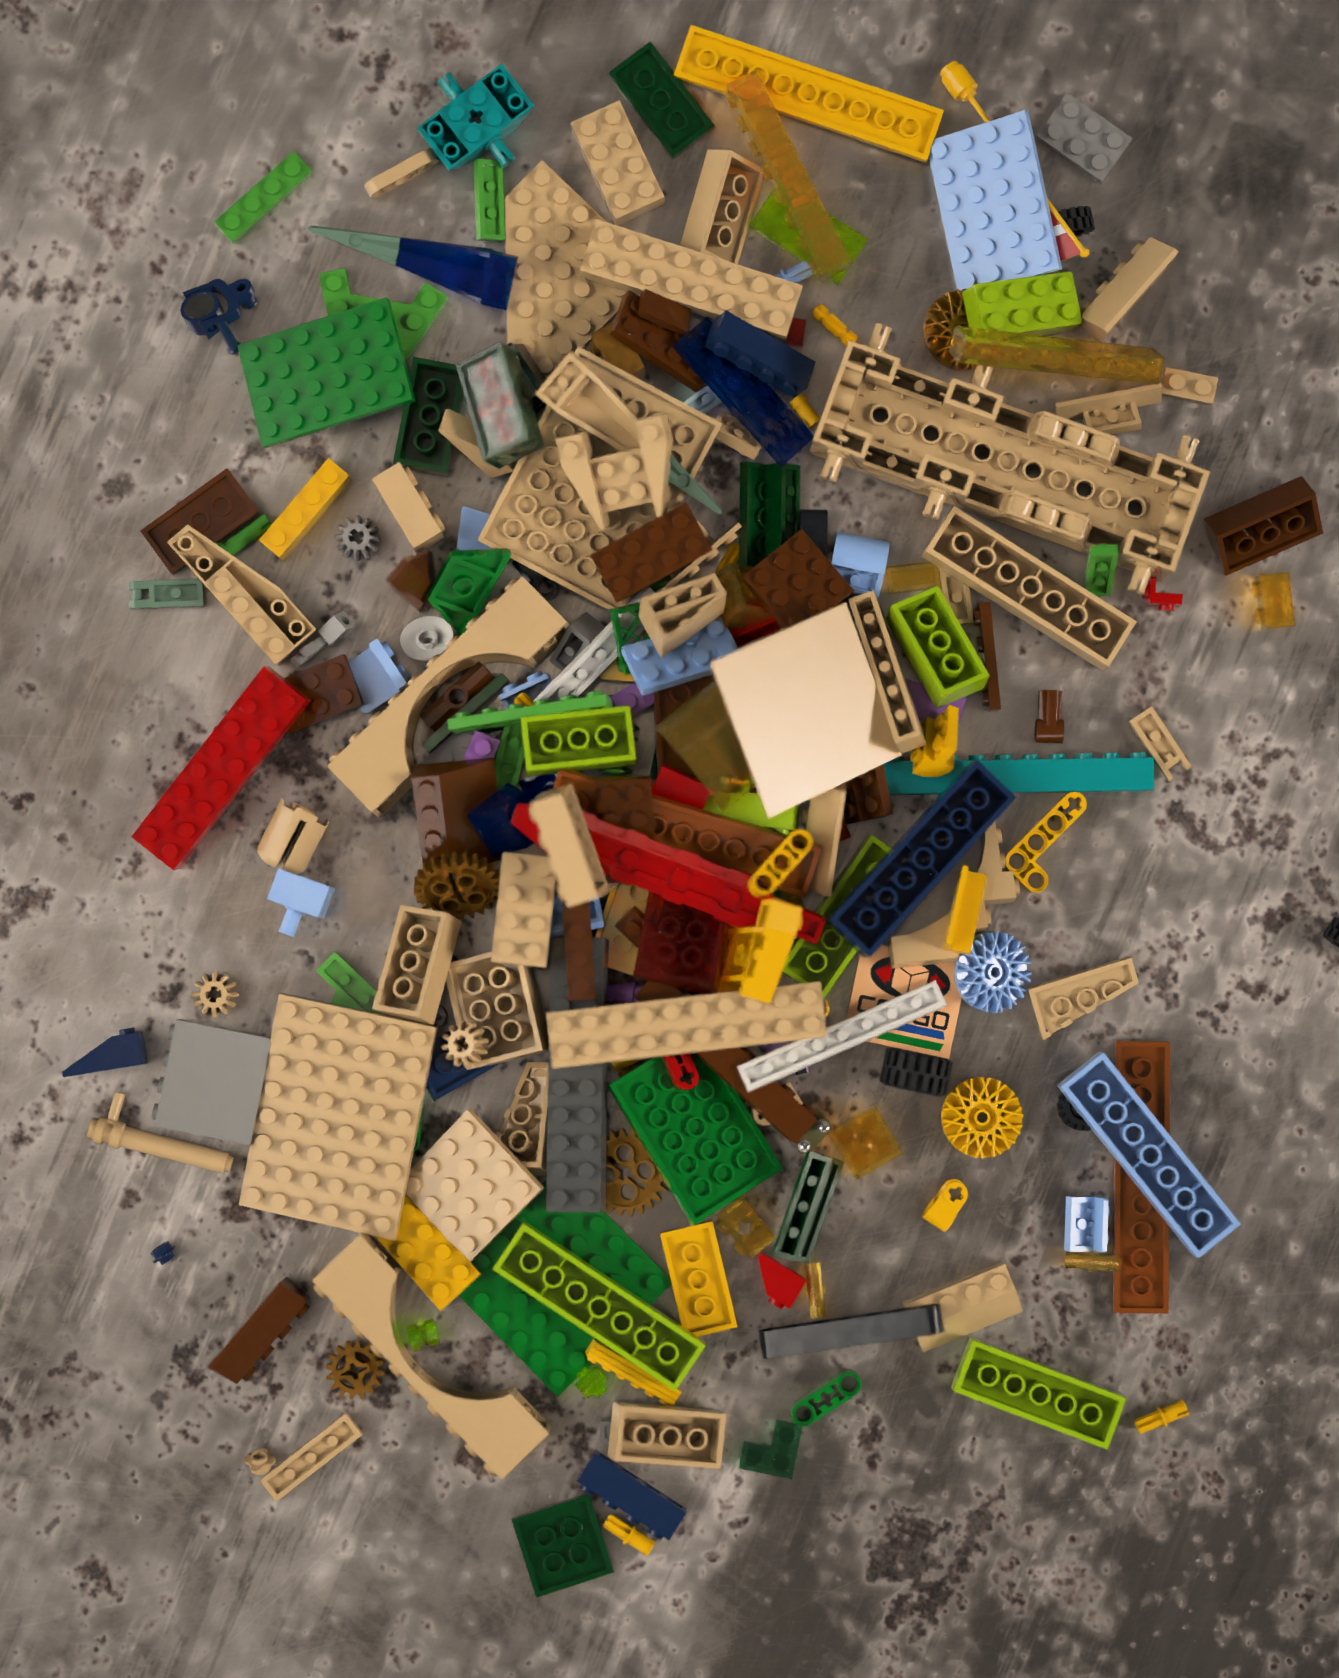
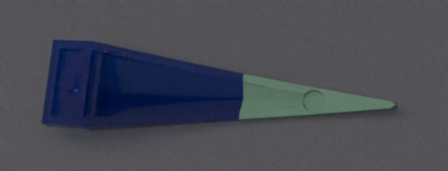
M310 226L308 228L310 232L398 266L479 304L507 310L518 256L494 251L491 248Z

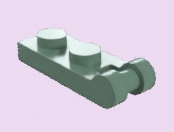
M200 579L128 582L129 591H131L132 600H129V609L132 610L205 606L204 584ZM143 590H149V599H142Z

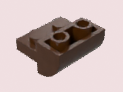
M883 764L867 771L864 778L854 777L845 782L846 795L843 816L846 825L893 814Z

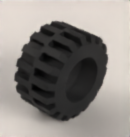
M890 1047L885 1051L880 1082L891 1087L934 1096H943L947 1093L953 1062L947 1058Z

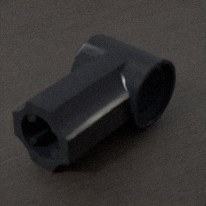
M515 560L512 562V565L546 601L557 597L560 590L557 582ZM544 581H551L553 583V588L548 593L540 592L539 587Z

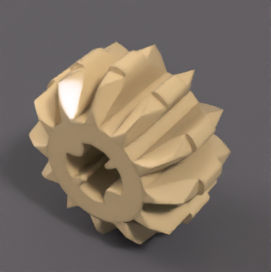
M218 971L213 972L212 980L208 974H203L202 978L205 984L196 981L194 984L201 991L192 992L193 997L200 996L201 1000L194 1003L195 1007L204 1004L205 1006L202 1009V1014L204 1015L209 1013L211 1008L212 1017H218L219 1009L224 1015H227L229 1012L226 1004L230 1007L236 1006V1003L230 1000V997L239 996V992L230 991L231 988L237 985L236 982L233 981L226 984L229 979L228 974H224L219 981ZM215 987H218L217 991H221L222 995L214 1002V997H210L209 993L214 991Z
M460 1021L458 1027L455 1025L449 1027L452 1035H443V1038L448 1040V1044H444L441 1048L449 1050L446 1059H454L455 1066L460 1067L463 1064L469 1068L473 1062H481L479 1054L486 1055L488 1053L486 1049L482 1048V1044L489 1042L488 1039L481 1038L485 1031L481 1028L476 1030L477 1026L474 1022H470L467 1025L465 1021ZM463 1040L469 1044L467 1049L462 1045Z

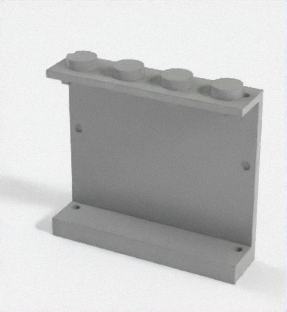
M176 1019L175 1024H171L168 1039L172 1040L170 1051L166 1050L163 1058V1066L166 1067L165 1076L160 1077L157 1093H161L159 1104L155 1103L152 1112V1119L155 1120L154 1126L251 1145L271 1037L257 1036Z

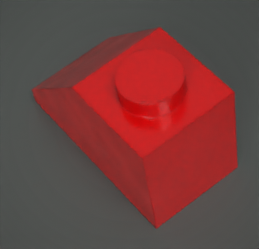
M759 1250L757 1258L765 1291L770 1297L768 1301L780 1309H783L784 1306L790 1309L805 1285L806 1278Z

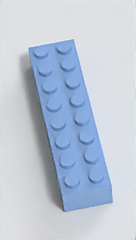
M1098 1051L1056 1085L1192 1256L1199 1259L1241 1225L1104 1052Z

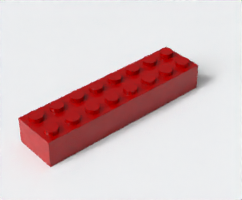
M263 666L131 837L172 870L181 869L308 706L311 699L271 667Z

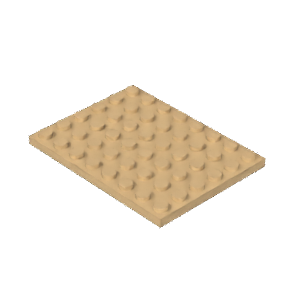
M577 347L575 354L601 376L639 419L667 412L673 438L671 454L694 479L722 423L590 352ZM547 405L477 541L492 549H510L511 559L608 610L625 606L630 601L632 595L616 603L590 555L657 518L654 504L649 502L608 511L611 525L600 530L564 471L555 440L564 435L586 430L555 412ZM589 432L594 457L620 451ZM669 481L667 512L679 506L686 492Z
M280 993L239 1205L396 1240L438 1027Z

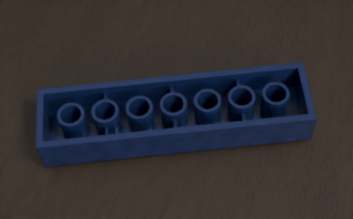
M978 760L970 762L827 917L826 922L864 958L871 957L1017 797Z

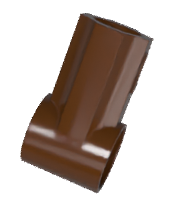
M1039 690L1038 719L1035 721L1034 731L1035 743H1063V691Z

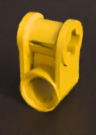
M958 1179L947 1180L925 1208L922 1218L941 1231L946 1232L968 1198L967 1188ZM957 1187H959L958 1190L961 1193L960 1196L958 1197L954 1195L952 1198H950L951 1194L949 1192V1189H956Z

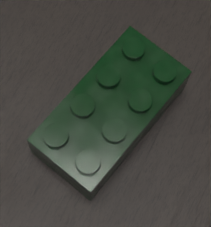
M413 357L409 378L415 402L405 404L403 407L393 463L395 465L400 462L403 468L408 466L413 471L448 477L454 445L439 432V428L446 409L461 414L468 370L466 366Z

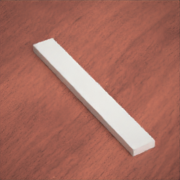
M935 980L826 1027L827 1037L794 1041L737 1066V1069L749 1093L946 1007L947 1003Z

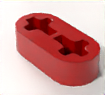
M690 1053L677 1055L680 1064H678L675 1056H662L676 1088L685 1091L697 1085L699 1075ZM681 1066L685 1074H691L692 1078L688 1080L689 1085L686 1082L681 1083L679 1077L683 1076Z

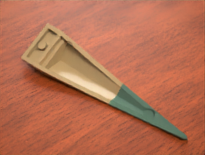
M570 351L535 394L555 412L618 450L622 451L640 447L634 423L639 418L594 369ZM671 454L668 481L716 513L722 514V509Z

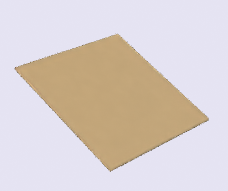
M846 603L710 662L768 818L902 755L895 744L875 680Z

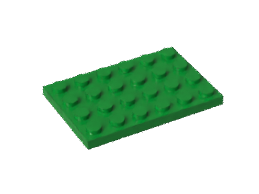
M387 297L237 345L261 445L264 448L415 402L391 303Z
M690 1053L698 1071L699 1080L695 1087L685 1091L679 1090L673 1084L662 1056L653 1057L607 1087L691 1226H694L776 1174L783 1167L739 1095L696 1054ZM669 1055L670 1057H674V1056H675V1058L677 1059L678 1064H680L677 1055ZM681 1066L683 1076L679 1077L681 1083L686 1082L689 1085L688 1080L692 1078L691 1074H685Z

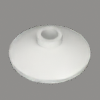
M425 616L413 620L404 628L400 636V644L404 653L410 658L422 661L430 660L437 654L440 656L448 649L446 645L454 637L452 627L446 620L436 616Z

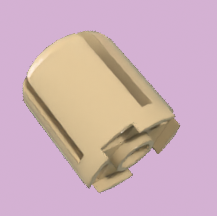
M282 797L257 846V852L266 864L275 868L280 861V869L293 874H301L306 870L330 821L326 819L322 823L315 816V812L295 802L291 806L284 804L285 799Z

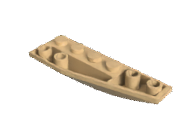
M188 524L167 542L275 665L278 666L317 630L279 587Z

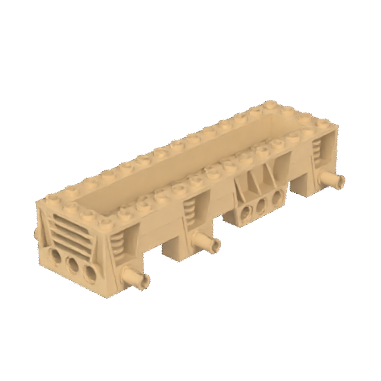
M876 323L870 342L866 346L849 340L809 454L826 460L820 474L821 478L826 480L829 471L832 470L829 481L836 482L841 466H845L929 497L922 512L926 517H929L932 507H934L931 518L939 520L942 507L946 503L1089 555L1090 546H1096L1101 543L1117 544L1119 555L1116 566L1134 572L1127 589L1134 592L1137 588L1136 593L1143 595L1145 593L1149 577H1156V580L1162 582L1175 571L1210 471L1199 468L1191 463L1199 444L1198 439L1193 438L1188 447L1191 436L1183 435L1176 457H1169L1158 453L1152 458L1120 446L1119 438L1046 411L1032 414L1002 403L1004 396L986 389L994 365L988 363L985 372L982 373L985 361L979 360L977 362L971 383L952 378L949 384L899 365L900 358L885 353L884 348L892 331L888 326H885L883 334L880 336L883 324ZM879 408L884 409L888 414V419L882 423L876 422L872 416L873 411ZM927 427H934L938 431V439L928 441L924 437V430ZM982 445L988 448L990 454L987 459L981 460L975 456L974 451L977 446ZM1029 464L1037 465L1040 468L1039 477L1030 478L1027 476L1026 466ZM1079 483L1089 484L1091 487V494L1089 496L1082 497L1077 493V485ZM1131 501H1137L1141 504L1142 512L1140 515L1129 513L1128 504Z

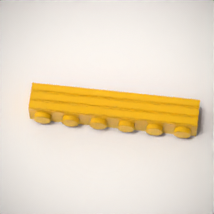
M593 1338L585 1351L587 1360L594 1364L598 1362L602 1365L601 1368L607 1372H615L616 1377L623 1381L627 1379L631 1382L630 1385L636 1389H639V1387L644 1389V1393L652 1398L653 1396L658 1397V1401L664 1405L670 1404L673 1406L681 1394L679 1387L675 1392L595 1338Z

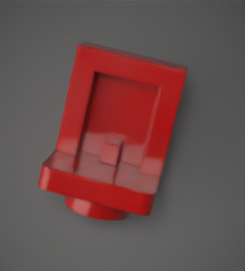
M1149 577L1145 593L1142 595V599H1146V606L1158 607V611L1173 612L1175 607L1178 608L1182 605L1183 594L1156 593V577Z

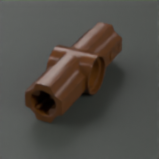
M478 661L459 680L449 686L420 717L436 732L447 722V719L456 714L495 677ZM460 689L464 693V700L462 703L455 705L452 703L450 696L454 690Z

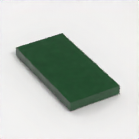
M648 42L608 72V77L672 160L715 128L713 122L680 79L674 76L673 70L651 42Z

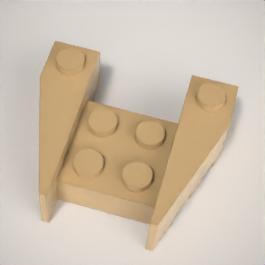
M667 412L634 421L640 447L594 457L587 430L555 439L561 465L600 530L611 525L608 511L653 502L657 517L667 512L668 479L673 443Z

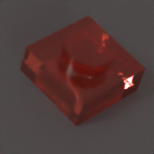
M793 318L784 344L792 347H803L806 319Z

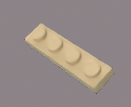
M346 1412L261 1478L260 1482L277 1502L362 1436L363 1432Z

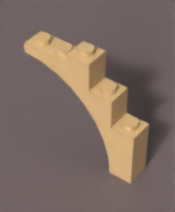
M996 822L981 836V852L976 873L985 874L987 878L975 933L985 932L988 924H991L990 909L985 908V905L1013 903L1017 898L1016 895L1020 894L1019 880L1017 878L1014 879L1013 871L1002 872L1006 864L1004 853L999 851L998 843H1002L1001 828L996 827ZM950 912L925 928L913 933L891 937L888 941L891 969L956 962L961 953L943 949Z

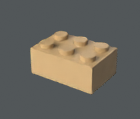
M400 462L372 478V481L416 553L419 551L423 552L424 549H429L445 539L442 532L446 528L436 512L432 515L428 509L432 505L422 489L419 491L415 489L414 486L418 485V482L408 466L403 468Z

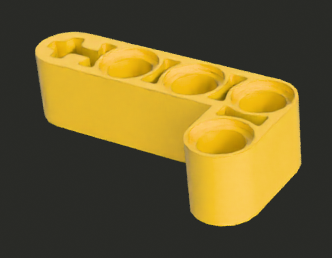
M1070 792L1064 795L1004 855L1005 870L1013 871L1014 879L1017 878L1019 884L1026 891L1036 893L1043 891L1047 887L1048 875L1035 860L1085 811L1087 802L1081 793ZM1068 799H1077L1078 803L1076 806L1078 810L1072 809L1066 816L1057 810L1058 808L1061 811L1065 810L1070 805ZM1051 816H1056L1060 820L1061 825L1057 831H1052L1047 825V821ZM1032 835H1037L1041 839L1042 844L1038 850H1033L1028 844V840ZM1013 854H1018L1022 858L1023 863L1019 869H1014L1009 864V858ZM1032 873H1037L1041 877L1042 882L1038 888H1033L1029 885L1028 878Z

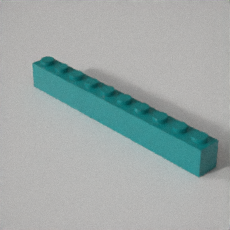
M1145 752L1130 753V758H1119V753H1103V758H1092V753L1076 754V759H1065V754H1049V759H1039L1038 754H1024L1022 759L1012 760L1011 755H995V760H985V755H969L968 760H958V756H954V769L948 774L939 777H923L913 774V762L904 761L903 756L883 764L889 795H940L963 769L975 760H978L1012 793L1154 790V757H1146Z

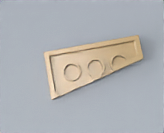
M1124 957L1027 987L1042 1040L1052 1036L1051 1034L1072 1024V1021L1082 1015L1092 1012L1097 1006L1107 1000L1110 1001L1137 985L1139 981L1132 957Z

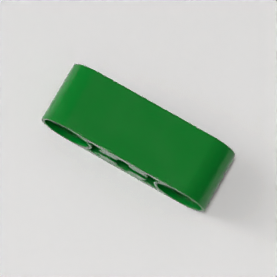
M843 1369L795 1400L790 1409L794 1423L801 1427L809 1426L857 1395L862 1386L857 1372L852 1369ZM852 1376L856 1379V1384L852 1389H844L841 1386V1381L844 1377ZM836 1383L842 1395L838 1397L837 1392L833 1393L830 1396V1403L821 1401L817 1404L819 1410L816 1412L810 1399L813 1398L814 1402L817 1403L822 1399V1392L828 1395L835 1391L832 1385ZM800 1406H807L811 1410L810 1415L805 1419H800L795 1415L797 1408Z

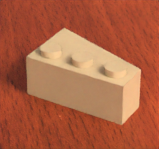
M715 573L640 599L639 619L661 658L665 657L724 613L727 593Z

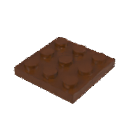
M803 529L741 578L783 630L836 607L854 592L852 587Z

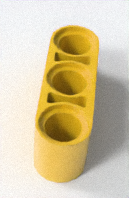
M801 829L792 832L756 870L748 881V890L753 896L762 898L774 891L807 854L813 843L809 832ZM793 837L802 839L804 843L803 850L794 848L792 844ZM775 857H781L785 860V870H779L775 867ZM757 877H763L767 880V890L764 891L757 887Z

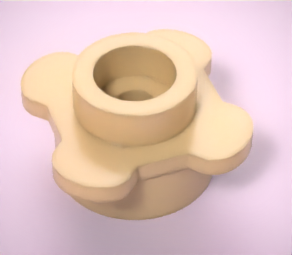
M266 1448L256 1450L244 1458V1463L250 1466L251 1472L255 1475L268 1473L276 1462L275 1457L270 1456Z

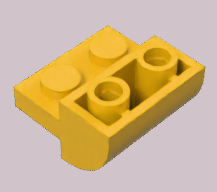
M948 705L942 714L939 713L936 719L926 717L921 723L927 745L913 749L911 753L913 774L923 777H939L948 774L954 769L959 708Z

